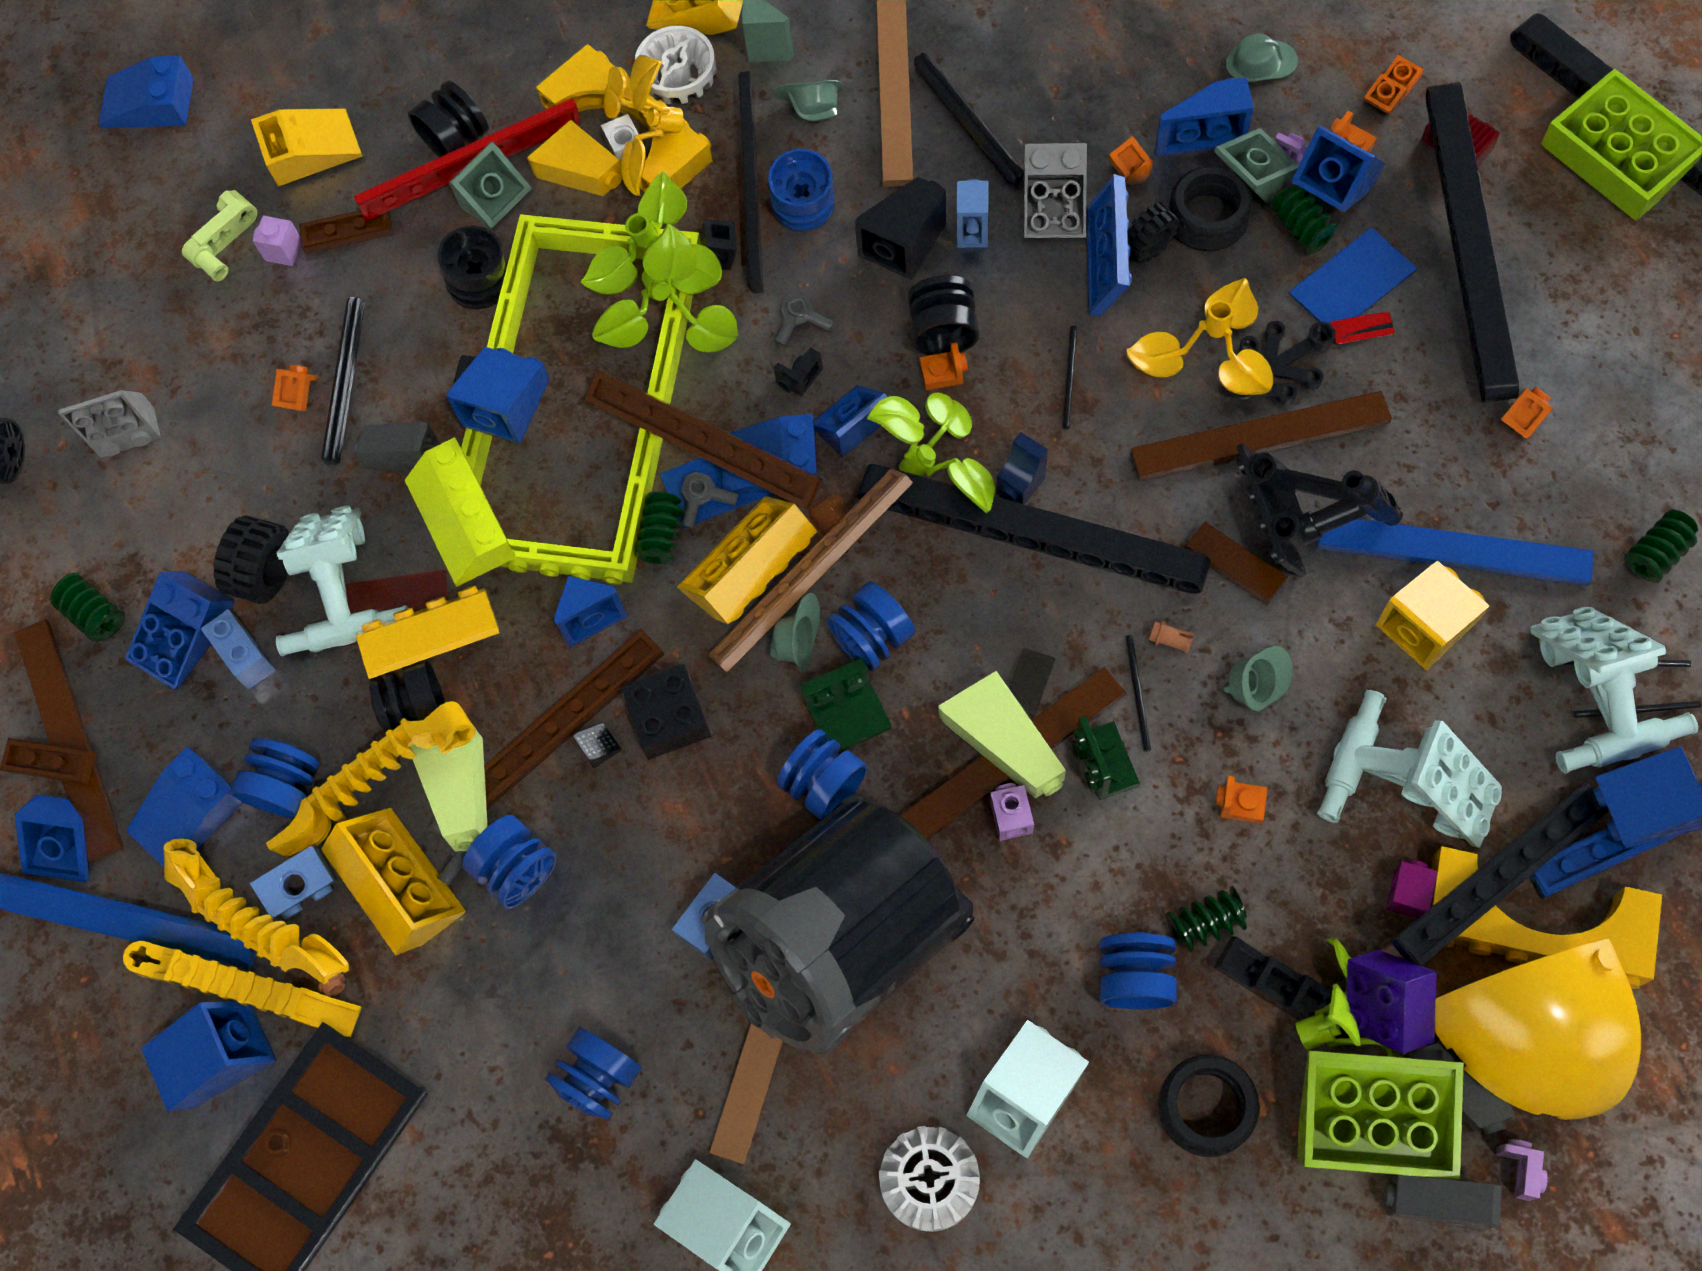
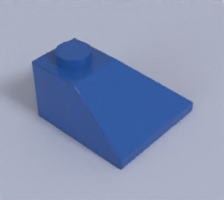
M43 795L34 796L14 814L22 873L86 883L89 880L82 818L69 799Z

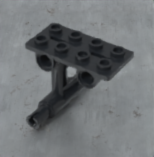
M1244 443L1236 446L1240 455L1236 458L1238 467L1243 475H1247L1250 485L1247 486V492L1255 505L1258 504L1261 515L1258 516V522L1263 532L1269 534L1272 542L1268 546L1271 557L1276 564L1280 563L1287 571H1292L1299 577L1306 575L1301 559L1317 550L1323 534L1367 514L1372 519L1384 522L1390 526L1396 525L1402 520L1403 512L1399 511L1401 508L1398 506L1396 498L1384 489L1379 481L1377 482L1371 476L1352 470L1343 476L1342 481L1290 470L1271 454L1266 452L1256 454ZM1296 491L1338 500V502L1314 513L1312 511L1304 513Z

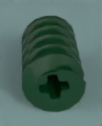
M1289 187L1276 196L1271 204V208L1274 212L1278 213L1279 219L1285 222V226L1288 230L1292 231V235L1295 239L1299 240V244L1304 249H1307L1306 253L1308 255L1314 254L1326 246L1337 231L1338 226L1336 223L1327 225L1331 217L1329 214L1321 215L1324 209L1321 205L1313 207L1316 198L1314 196L1306 197L1309 193L1303 188Z
M651 492L645 496L646 506L643 507V518L640 520L641 529L637 534L639 541L635 543L636 556L640 560L651 564L666 565L674 563V557L668 553L675 552L677 545L670 541L679 539V533L673 529L681 528L682 522L676 517L684 515V510L677 506L681 503V499L678 496L666 492Z
M1668 510L1654 524V527L1650 528L1645 536H1642L1637 544L1633 545L1628 553L1625 554L1626 564L1632 571L1647 581L1659 583L1663 578V574H1668L1672 569L1671 565H1676L1680 561V557L1685 556L1689 552V548L1696 545L1697 537L1695 533L1698 531L1697 523L1692 517L1680 510Z
M70 573L64 576L51 592L50 601L52 606L60 611L64 617L68 618L73 625L77 626V629L84 633L91 641L99 642L106 640L116 634L123 625L124 613L117 611V607L109 603L105 596L100 595L96 588H92L87 580H83L79 573Z
M1233 886L1230 887V895L1224 890L1218 891L1217 901L1214 897L1208 895L1204 897V906L1197 900L1192 902L1191 912L1185 906L1178 908V918L1171 911L1166 913L1168 926L1179 946L1184 944L1190 952H1193V940L1197 939L1205 947L1208 945L1207 934L1209 933L1216 941L1221 940V928L1230 936L1234 935L1233 923H1237L1242 930L1247 929L1246 911L1239 894Z

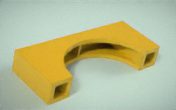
M585 45L536 86L541 105L547 110L573 98L578 112L589 109H604V92L608 83L609 70L615 66L610 63L608 57L602 51H596L590 45ZM618 67L623 71L626 79L623 98L633 102L630 77L622 67ZM650 94L648 95V100L662 106H667L662 100H656ZM621 104L619 112L628 114L636 119L648 132L654 130L647 123L648 112ZM684 118L682 129L679 133L663 131V137H652L651 149L645 160L640 181L641 190L645 192L651 182L662 171L682 189L713 162L710 150L711 143L702 133L697 134L693 131Z
M1443 846L1438 849L1433 855L1431 868L1438 871L1430 908L1478 869V854ZM1625 886L1614 894L1608 914L1597 927L1570 935H1555L1532 930L1512 920L1495 905L1446 947H1453L1454 944L1468 947V951L1473 954L1491 955L1492 952L1505 955V960L1509 962L1525 964L1528 961H1534L1558 952L1609 938L1631 989H1639L1640 986L1654 980L1662 894Z

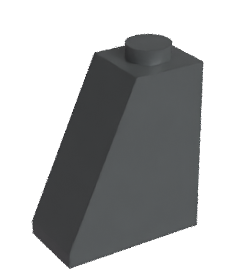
M426 422L364 426L361 437L356 439L354 451L364 468L409 475L424 452L440 445L429 423Z
M1442 1042L1408 1052L1403 1056L1404 1058L1463 1062L1452 1048L1447 1050ZM1463 1070L1462 1124L1470 1132L1483 1129L1485 1135L1506 1129L1504 1121L1515 1117L1511 1105L1488 1091Z
M1395 1175L1390 1178V1183H1385L1383 1204L1384 1206H1389L1388 1216L1482 1231L1500 1226L1502 1186L1421 1176Z

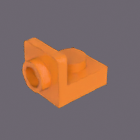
M1347 111L1341 120L1339 118L1334 120L1329 129L1331 132L1367 152L1371 151L1377 137L1351 124L1354 113Z
M957 342L951 343V352L920 357V366L926 391L963 384V372L968 371L966 354L965 352L959 353Z
M289 364L288 370L276 369L271 406L306 411L310 381H317L318 375L309 374L308 367Z
M1536 386L1532 391L1524 388L1500 420L1528 439L1554 408L1548 404L1551 397Z
M1228 775L1224 785L1218 784L1215 805L1221 806L1220 817L1262 824L1268 787L1235 782V776Z

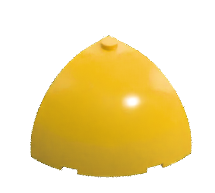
M1609 938L1510 968L1451 991L1435 1000V1033L1446 1049L1452 1048L1457 1056L1466 1064L1464 1070L1480 1085L1498 1098L1535 1115L1543 1113L1564 1120L1597 1116L1612 1109L1626 1096L1637 1074L1641 1053V1029L1637 1005L1629 981Z

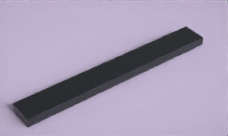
M750 71L740 72L738 76L748 276L751 292L753 291L754 294L764 293L754 96Z
M1585 782L1390 940L1391 944L1405 960L1423 966L1609 811L1608 807L1601 809L1593 789Z

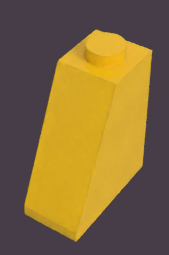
M571 120L527 157L532 173L537 179L604 196L611 189L618 187L623 180L620 160Z

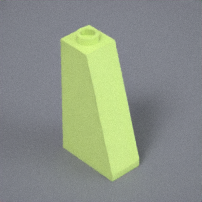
M997 671L938 706L939 718L946 726L1018 785H1025L1026 791L1034 798L1042 794L1050 796L1063 786L1062 782L1065 780L1066 773L1065 768Z
M476 728L475 735L469 743L459 748H453L446 754L441 753L437 745L432 746L429 750L417 747L416 744L411 746L416 754V757L413 758L414 765L441 834L455 852H466L474 840L488 827L483 738Z

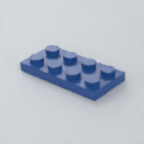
M1115 174L1086 207L1089 315L1099 317L1129 288L1132 278L1128 265L1130 256V245L1127 239L1129 218L1126 212L1128 191H1126L1125 177Z

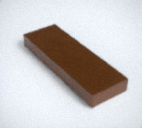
M354 211L299 224L302 249L305 254L394 235L390 211L366 222L360 211Z
M1206 522L1201 525L1185 546L1186 549L1208 556L1211 560L1210 568L1266 605L1270 603L1288 578L1287 575Z
M8 738L0 771L89 785L97 752Z

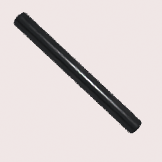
M925 52L917 55L914 58L916 69L1009 183L1015 185L1022 181L1024 178L1023 169L931 57Z
M349 297L346 301L321 455L322 461L327 465H338L341 459L365 303L360 297Z

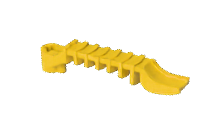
M453 701L446 702L436 708L424 720L408 721L403 718L400 721L401 724L394 730L389 729L385 732L386 736L379 742L373 741L370 744L372 747L366 752H359L353 762L344 764L341 767L342 770L335 776L330 775L327 777V782L322 786L314 787L312 789L313 793L301 800L299 810L290 825L266 842L268 849L289 859L306 848L323 842L330 833L331 820L343 822L346 819L338 803L341 801L344 805L356 806L359 802L353 791L356 789L364 793L370 792L372 788L367 780L370 778L376 781L385 780L387 777L382 770L385 766L391 770L400 769L401 765L397 760L398 756L401 755V757L406 759L415 758L416 754L411 748L414 744L426 750L437 745L441 753L446 754L453 748H459L469 743L475 735V728L460 704Z
M179 838L164 844V878L167 882L182 890L192 906L193 913L202 914L205 921L214 922L217 924L218 930H226L231 934L232 939H239L244 943L245 948L254 949L257 951V956L270 960V965L274 967L279 966L284 972L291 968L302 969L322 984H326L330 978L337 974L349 971V963L321 936L310 934L303 939L302 945L299 947V926L297 924L286 925L284 921L273 922V917L270 915L259 916V908L256 906L246 907V899L243 897L233 898V890L231 888L220 889V878L215 876L200 856L194 841Z
M146 941L133 942L125 949L123 954V962L126 968L138 976L172 985L179 983L190 990L196 988L207 995H219L223 1000L229 1001L232 999L246 1007L248 1004L255 1006L258 1010L265 1013L267 1010L272 1011L284 1019L289 1016L295 1022L316 1029L324 1022L348 1038L352 1036L362 1009L361 1006L331 998L303 987L300 989L287 982L285 984L277 982L271 977H260L251 971L247 973L234 966L227 967L214 960L207 961L197 955H187L181 950L162 947ZM148 955L160 964L157 965L151 962H142L140 964L137 960L139 956Z

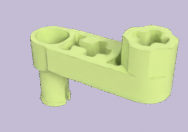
M226 190L219 196L216 207L220 212L192 235L182 248V255L196 268H202L217 282L227 276L229 269L215 256L251 226L258 213L257 208L236 190Z

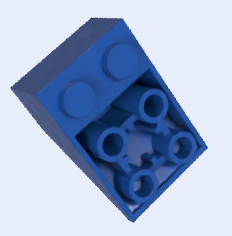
M185 571L159 572L125 660L173 689H178L211 646L210 641L200 628L227 609L231 610L235 600Z

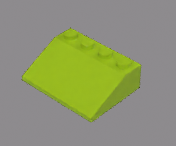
M1615 68L1550 123L1541 142L1545 149L1635 221L1657 204L1702 157V136Z
M1308 1050L1299 1116L1297 1160L1304 1167L1460 1180L1464 1063Z

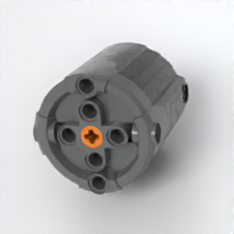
M852 795L841 801L831 813L725 898L716 901L704 913L701 922L705 925V944L710 946L717 967L733 992L731 997L741 1008L748 1021L755 1027L760 1028L771 1038H779L798 1049L811 1051L815 1054H824L834 1050L849 1035L853 1028L948 943L958 939L970 927L975 917L973 916V903L955 886L954 880L940 855L911 823L884 806L867 802L861 796Z

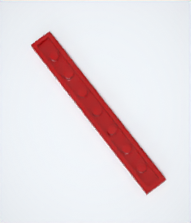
M573 98L355 195L354 199L364 221L371 220L448 185L492 141L508 158L548 140L570 120L579 126L581 122L577 105Z

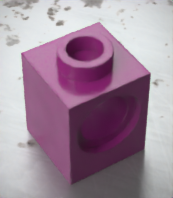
M1401 861L1394 870L1385 910L1416 919L1430 909L1438 871L1428 869V865L1421 861Z

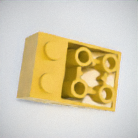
M283 109L251 119L265 164L278 187L362 157L346 109Z

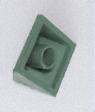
M743 0L742 25L749 62L791 60L794 57L789 18L766 0Z
M1261 128L1221 144L1214 150L1222 161L1234 173L1239 175L1266 204L1293 178L1299 166Z
M493 141L481 150L449 182L459 207L489 229H492L532 189Z

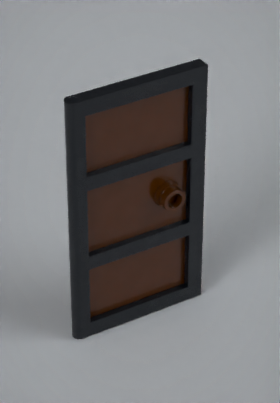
M322 1022L173 1230L231 1271H306L423 1103L428 1093L423 1087H418L334 1028Z

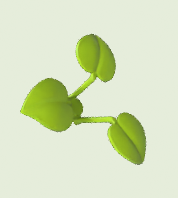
M660 172L651 182L641 198L638 213L631 215L626 221L625 229L631 237L627 240V243L630 245V255L621 246L611 245L602 249L593 258L586 275L581 280V283L586 288L605 295L619 294L629 289L638 277V270L632 264L636 259V245L648 248L658 238L656 228L661 229L662 223L673 225L683 217L687 209L686 196L681 188L665 172ZM692 244L697 258L693 273L684 280L672 278L673 286L681 293L698 294L715 286L721 280L722 268L718 258L709 248L699 244Z
M667 224L660 236L648 247L643 257L644 271L642 273V282L646 289L641 291L643 299L640 310L633 300L628 299L616 302L598 319L594 326L592 337L595 341L618 348H628L638 344L648 332V322L643 315L647 312L649 297L658 301L665 300L668 297L673 300L685 317L693 324L688 328L685 336L688 343L698 351L707 353L717 352L729 347L736 341L738 329L737 321L728 308L721 305L708 306L700 311L696 319L675 295L671 285L672 278L676 280L688 278L696 267L697 258L687 237L673 225Z
M932 393L926 399L925 408L929 417L935 423L941 425V428L927 445L923 444L921 446H917V444L924 436V425L919 422L920 415L918 410L909 401L898 396H890L882 399L873 407L867 417L868 420L881 425L897 439L911 444L909 450L904 455L905 458L899 463L900 471L918 476H923L926 473L928 476H931L934 472L947 468L953 483L986 514L991 510L995 484L991 474L980 463L970 458H966L962 462L957 458H953L933 466L936 454L932 447L946 430L958 439L966 437L971 431L972 420L963 405L956 400H952L946 394Z
M1331 937L1326 939V941L1334 946L1340 967L1347 978L1348 959H1351V957L1337 938ZM1338 983L1333 985L1331 1003L1323 1009L1315 1011L1316 1015L1295 1023L1300 1040L1307 1051L1324 1044H1328L1329 1048L1342 1045H1379L1388 1056L1403 1057L1400 1052L1368 1038H1360L1357 1023L1350 1013L1347 1001V987L1343 993ZM1339 1026L1344 1029L1350 1038L1336 1039L1335 1036L1341 1034Z

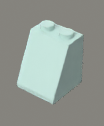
M1027 1020L983 1081L966 1116L1028 1159L1079 1081L1089 1061L1084 1059L1075 1049L1065 1046L1052 1037L1046 1029L1036 1026Z
M695 1159L691 1167L683 1174L680 1184L669 1201L661 1208L660 1215L654 1225L719 1271H762L791 1223Z

